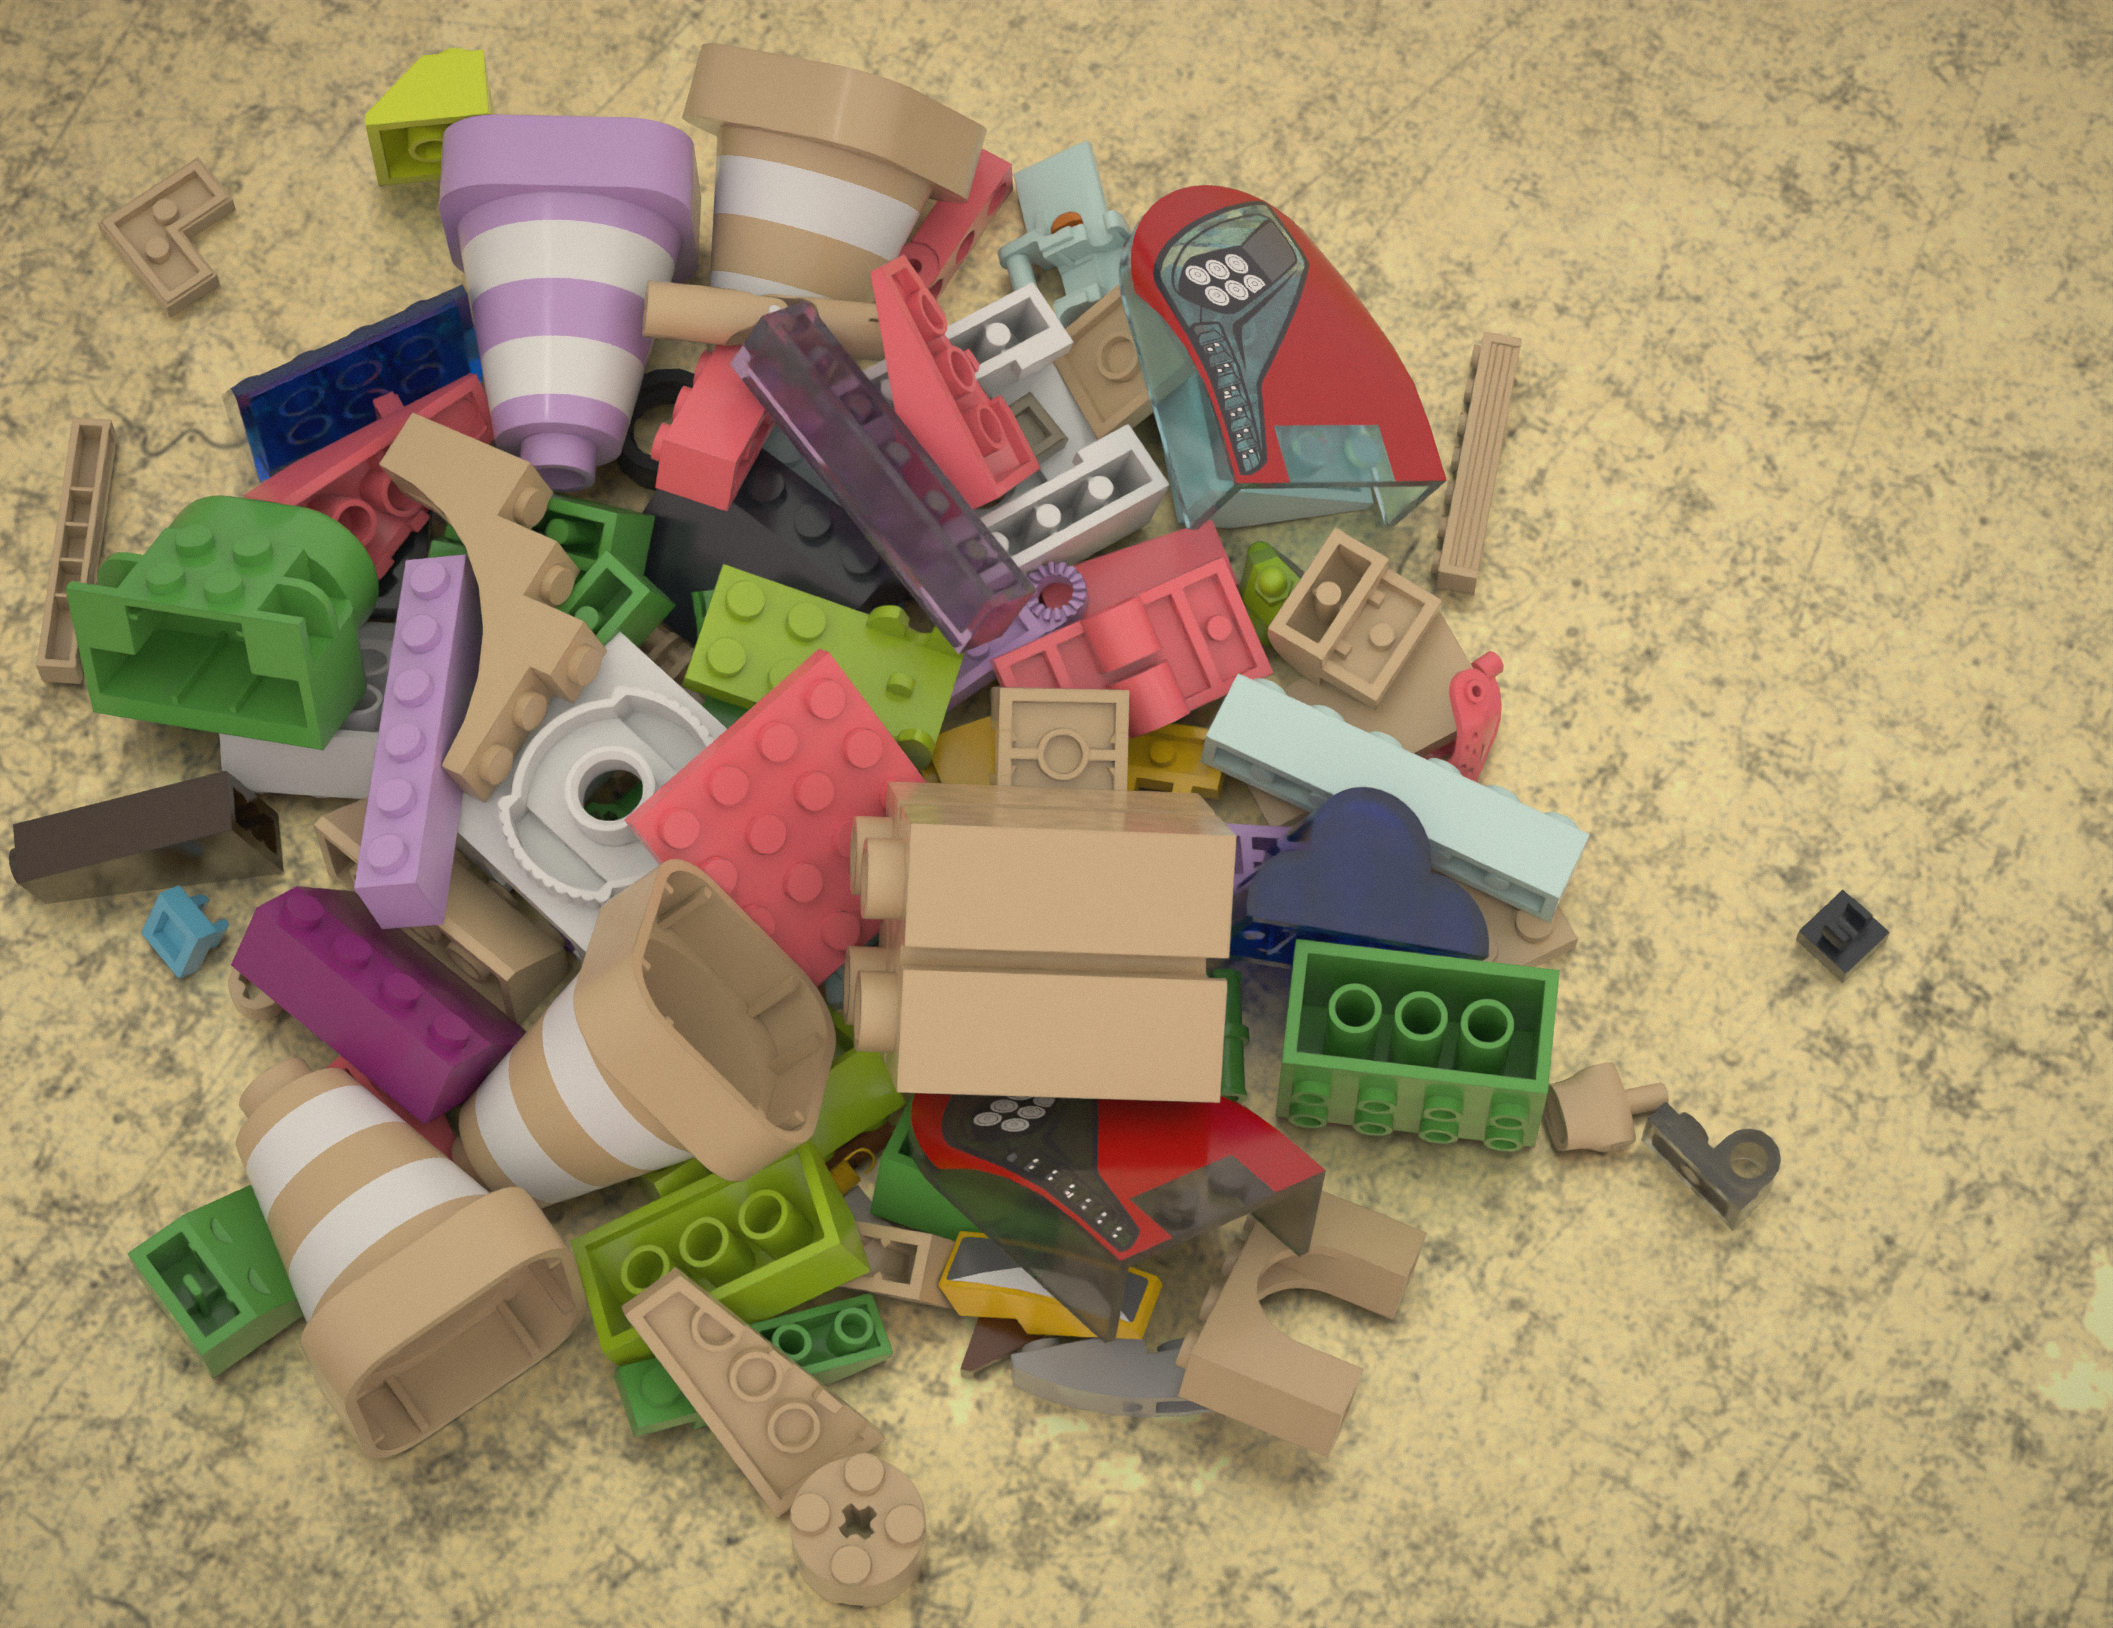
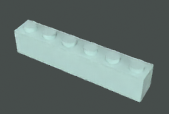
M1238 673L1205 737L1200 762L1549 923L1579 864L1590 834L1580 830L1574 821L1556 812L1542 813L1521 803L1514 793L1497 785L1483 786L1462 776L1455 766L1437 758L1427 760L1403 749L1402 745L1390 735L1377 731L1368 733L1346 723L1343 717L1331 708L1323 705L1309 706L1287 696L1286 692L1279 685L1267 679L1255 678L1252 680Z

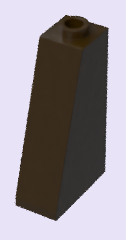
M228 771L13 824L15 848L11 849L9 853L11 873L17 884L45 904L166 889L178 885L189 886L267 876L284 872L278 813Z

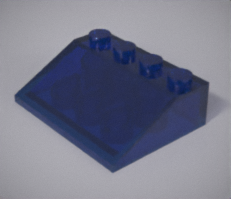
M462 284L428 300L415 302L395 315L372 325L359 327L348 336L319 349L303 352L292 361L261 375L245 378L223 393L221 396L229 423L259 481L262 482L271 478L294 462L377 421L373 400L387 395L391 391L394 395H398L405 407L470 373L476 374L481 383L483 372L468 294Z

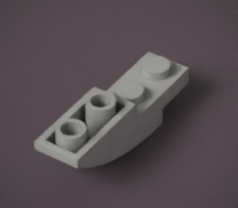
M1087 1337V1340L1061 1344L1060 1340L1056 1338H1047L1030 1342L1022 1347V1352L1011 1354V1376L1014 1387L1042 1399L1072 1408L1109 1415L1133 1417H1174L1216 1412L1178 1396L1186 1369L1175 1364L1185 1338L1165 1342L1157 1347V1352L1147 1354L1144 1337L1142 1340Z

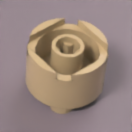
M858 1453L852 1457L841 1458L822 1466L803 1483L790 1509V1530L795 1561L801 1576L809 1587L827 1601L837 1604L862 1605V1607H875L886 1604L905 1592L919 1574L927 1545L924 1504L917 1488L907 1475L892 1464L880 1460L875 1455ZM855 1524L860 1528L869 1525L871 1537L863 1540L857 1533L848 1537L847 1528Z

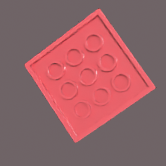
M819 648L624 821L659 865L667 860L680 859L695 865L705 872L818 987L845 963L847 946H864L879 932L880 921H883V919H863L860 895H851L850 842L854 816L885 817L887 781L927 782L832 655Z

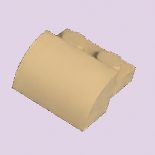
M1335 527L1269 625L1267 631L1268 639L1276 652L1292 668L1320 687L1323 680L1375 710L1441 610L1442 599L1388 568L1389 558Z

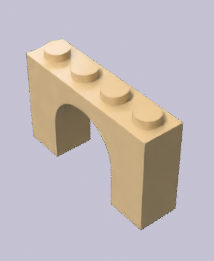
M1299 1182L1278 1192L1272 1190L1269 1197L1259 1193L1256 1195L1243 1230L1250 1232L1247 1241L1239 1238L1234 1239L1221 1274L1228 1277L1224 1286L1215 1282L1212 1283L1198 1318L1206 1323L1201 1332L1190 1328L1180 1348L1175 1365L1186 1370L1178 1396L1329 1458L1351 1410L1364 1369L1288 1337L1270 1322L1263 1312L1259 1301L1267 1295L1280 1290L1293 1288L1313 1289L1331 1294L1393 1320L1413 1277L1427 1232L1306 1183Z

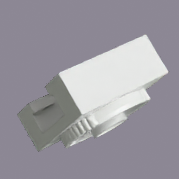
M1034 282L947 326L945 333L952 345L957 346L962 351L969 348L979 362V370L975 373L976 380L990 400L1001 395L1009 406L1028 392H1031L1069 439L1065 448L1040 464L1041 469L1003 494L1002 501L988 509L976 508L934 528L929 516L919 510L910 492L911 481L905 471L886 359L825 390L808 431L872 530L907 556L912 574L911 589L936 627L955 624L1011 585L1013 587L1026 578L1031 572L1036 571L1040 565H1048V562L1060 564L1061 561L1068 566H1073L1148 525L1169 487V483L1129 424L1099 440L1095 436L1070 390L1053 364L1054 360L1069 353L1074 342Z
M621 632L604 646L607 652L601 661V667L597 676L590 684L585 686L574 704L557 696L552 697L547 705L544 719L537 728L530 732L513 759L509 775L502 783L496 786L488 801L484 803L463 791L455 845L491 880L500 884L508 892L514 888L574 945L576 950L573 953L581 964H583L596 920L603 904L659 866L624 821L629 815L615 821L598 820L584 810L583 803L617 770H625L636 775L643 783L642 798L635 808L636 810L727 730L726 727Z

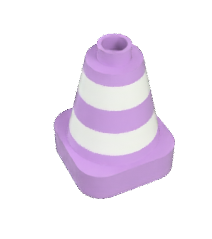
M496 114L462 119L450 125L443 134L439 211L451 260L460 271L465 273L495 445L497 449L530 462L553 492L581 491L594 484L595 468L612 462L619 457L624 445L655 339L642 336L643 308L647 281L682 283L693 277L698 270L701 191L694 143L685 132L674 126L643 118Z

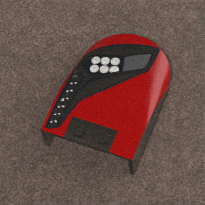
M915 1093L910 1111L909 1149L916 1166L925 1179L1105 1344L1116 1339L1128 1270L1130 1266L1247 1214L1252 1215L1296 1255L1302 1256L1309 1252L1326 1170L1282 1132L1253 1111L1221 1095L1220 1103Z

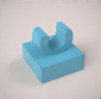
M180 885L159 893L141 932L178 979L199 971L209 949L221 943L229 926L226 919L212 924L204 915V911L210 901L207 896L194 895L189 897Z

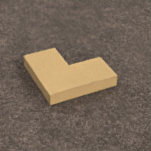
M197 157L97 223L101 234L168 317L171 318L220 285L216 272L189 240L234 211L235 205L232 197L200 158Z

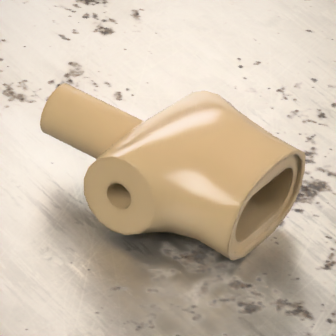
M1607 1062L1584 1068L1570 1078L1549 1084L1548 1096L1543 1112L1551 1139L1559 1151L1591 1149L1606 1152L1634 1143L1636 1135L1632 1115L1666 1108L1669 1098L1667 1089L1661 1082L1625 1090L1614 1063Z

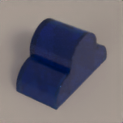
M1354 787L1336 793L1273 842L1264 856L1262 865L1233 887L1229 958L1227 959L1293 969L1296 939L1479 961L1489 957L1488 928L1478 904L1459 884L1445 876L1431 872L1430 843L1421 821L1402 800L1380 789Z

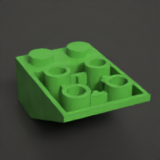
M251 1185L182 1215L127 1253L139 1279L212 1379L304 1316Z

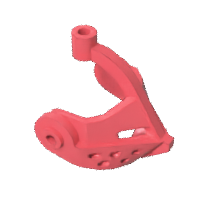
M1488 651L1470 663L1473 669L1470 668L1457 672L1453 676L1449 685V698L1456 723L1457 738L1422 757L1427 760L1430 758L1444 760L1442 758L1448 754L1451 758L1447 759L1446 762L1455 766L1462 776L1477 783L1501 720V693L1495 677L1503 672L1504 664L1500 656L1493 651Z

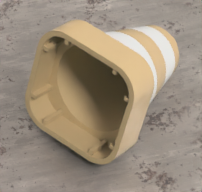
M715 43L702 44L682 119L717 137L710 287L736 289L750 292L756 296L779 294L874 303L875 296L870 272L898 257L928 199L950 203L968 202L987 129L974 120L913 88L872 73L831 63ZM790 312L789 319L785 325L784 335H798L810 330L809 325L804 319ZM707 344V350L713 352L717 345ZM797 352L789 400L780 417H794L801 389L822 393L827 390L844 358Z
M680 859L667 860L603 904L599 911L580 972L463 1104L459 1115L460 1136L454 1141L452 1146L453 1162L489 1193L507 1187H522L526 1189L540 1209L694 1157L721 1178L734 1182L745 1181L808 1141L814 1134L836 1048V1033L830 1011L819 990L807 974L712 878L689 862Z
M301 1058L288 1059L264 1071L244 1090L239 1100V1107L248 1119L238 1133L236 1148L307 1323L300 1339L301 1348L320 1392L367 1457L380 1459L393 1456L425 1440L544 1359L558 1348L581 1323L586 1314L588 1302L574 1254L526 1189L522 1187H507L489 1193L341 1068H324L312 1071L305 1060Z

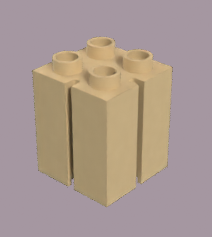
M887 781L885 817L854 816L851 831V895H860L863 919H883V921H880L878 947L847 946L843 976V1019L845 1025H853L855 1051L880 1052L883 1061L886 1062V1068L896 1092L1220 1103L1227 980L1226 978H1208L1206 975V958H1229L1237 836L1219 816H1215V811L1198 793Z

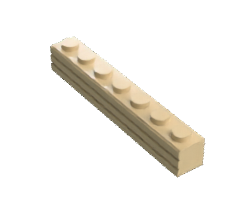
M1484 332L1482 345L1473 346L1470 367L1476 368L1477 371L1475 380L1467 378L1463 401L1470 402L1469 413L1461 412L1457 435L1464 436L1462 448L1454 446L1450 467L1452 470H1457L1455 482H1447L1444 504H1450L1451 507L1449 516L1441 515L1437 538L1444 539L1442 551L1434 550L1430 573L1438 574L1436 582L1438 589L1474 595L1522 338Z
M72 418L36 667L44 682L82 684L84 670L65 588L71 581L96 585L117 441L112 420Z

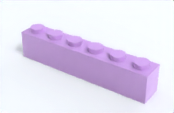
M466 554L406 560L354 884L355 891L382 929L444 924L463 790L441 765L466 717L478 678L483 636L479 586L471 562Z

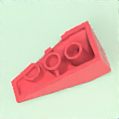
M903 254L871 271L870 274L905 471L911 481L910 492L916 506L922 513L929 516L934 528L999 498L1041 469L1012 410L1003 397L999 395L990 400L976 380L975 373L978 372L980 364L970 349L962 351L957 346L952 345L945 335L947 331L945 313Z
M470 373L294 462L243 496L247 499L305 507L335 519L354 534L365 547L375 566L378 580H380L394 564L395 561L391 557L412 532L418 533L431 517L427 514L430 509L404 495L379 463L412 412L489 445L494 439L487 395L477 375Z

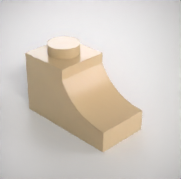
M855 1221L871 1271L838 1287L954 1310L952 1304L939 1288L938 1283L956 1241L928 1233Z

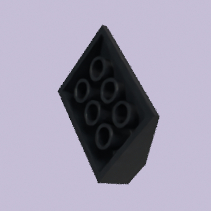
M763 448L728 511L657 489L642 512L655 516L644 576L676 604L660 624L669 631L679 635L691 648H695L698 639L696 614L694 613L691 592L714 590L723 564L866 614H870L874 609L881 606H898L912 591V574L905 554Z

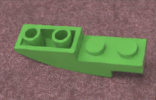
M872 1293L749 1324L825 1386L890 1358L893 1354ZM657 1357L617 1368L614 1379L634 1437L691 1423L693 1430L708 1426Z

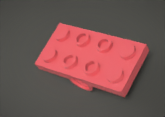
M1224 557L1215 558L989 660L1001 687L1129 690L1128 739L1164 727L1188 715L1190 711L1227 695L1238 673L1252 680L1255 678H1265L1273 674V670Z

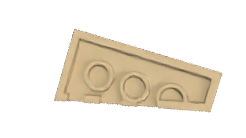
M677 1267L621 1306L626 1318L777 1518L791 1508L799 1489L816 1470L841 1458L852 1457L858 1453H868L886 1440L883 1432Z

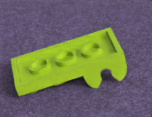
M723 564L682 687L750 710L820 648L832 655L913 765L926 771L931 761L967 648V638L961 630L952 625L934 627L931 633L915 631L908 626L910 618L901 607L881 606L874 609L870 614H866Z

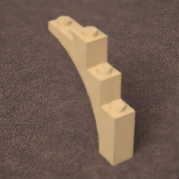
M412 412L379 465L404 495L439 514L456 531L466 547L479 586L483 636L478 678L465 720L441 766L467 795L486 803L496 786L502 783L509 775L513 759L530 732L537 728L544 719L547 705L552 697L557 696L574 704L585 686L590 684L597 676L607 649L584 621L555 609L570 596L574 581L580 570L557 541L531 530L543 518L548 502L554 494L534 466L526 460Z

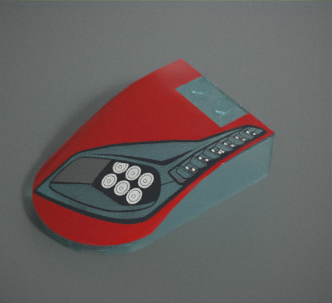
M1197 185L1173 191L1160 198L1142 215L1131 235L1125 240L1119 261L1120 293L1187 530L1199 529L1241 489L1374 487L1385 526H1396L1447 481L1431 426L1416 386L1394 346L1351 286L1313 240L1292 219L1276 207L1249 193L1215 185Z

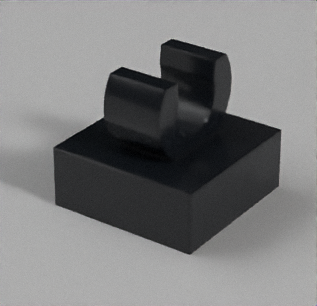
M1841 890L1799 930L1796 941L1843 983L1887 941L1890 932L1861 903L1844 890Z

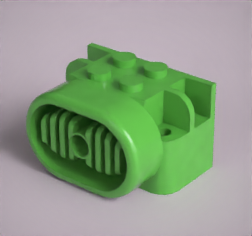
M224 495L203 497L184 507L168 528L165 527L144 555L116 552L108 556L99 568L98 585L71 581L65 588L93 713L324 750L365 694L368 686L358 632L374 611L379 594L377 572L369 553L354 534L335 519L309 508Z

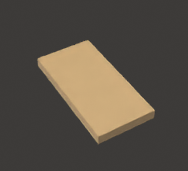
M1439 611L1375 710L1323 680L1319 687L1307 678L1302 677L1282 689L1286 692L1287 696L1309 706L1323 705L1333 709L1343 717L1346 723L1368 733L1377 731L1390 735L1402 745L1403 749L1424 757L1457 738V728L1449 698V685L1457 672L1470 668L1473 669L1442 613ZM1245 783L1268 826L1294 827L1315 815Z

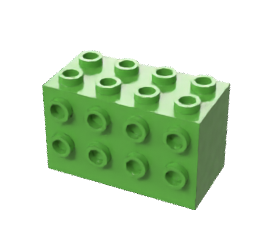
M1296 939L1275 1116L1286 1117L1290 1123L1304 1128H1322L1327 1125V1122L1353 1125L1354 1130L1371 1136L1389 1135L1393 1130L1419 1133L1421 1139L1438 1144L1453 1143L1458 1138L1484 1141L1485 1146L1498 1151H1517L1522 1149L1523 1146L1535 1147L1548 1096L1560 970Z

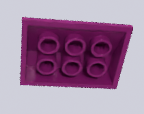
M296 886L256 907L231 963L233 968L425 1125L467 1100L527 1032L400 928L382 929L360 896L354 891Z

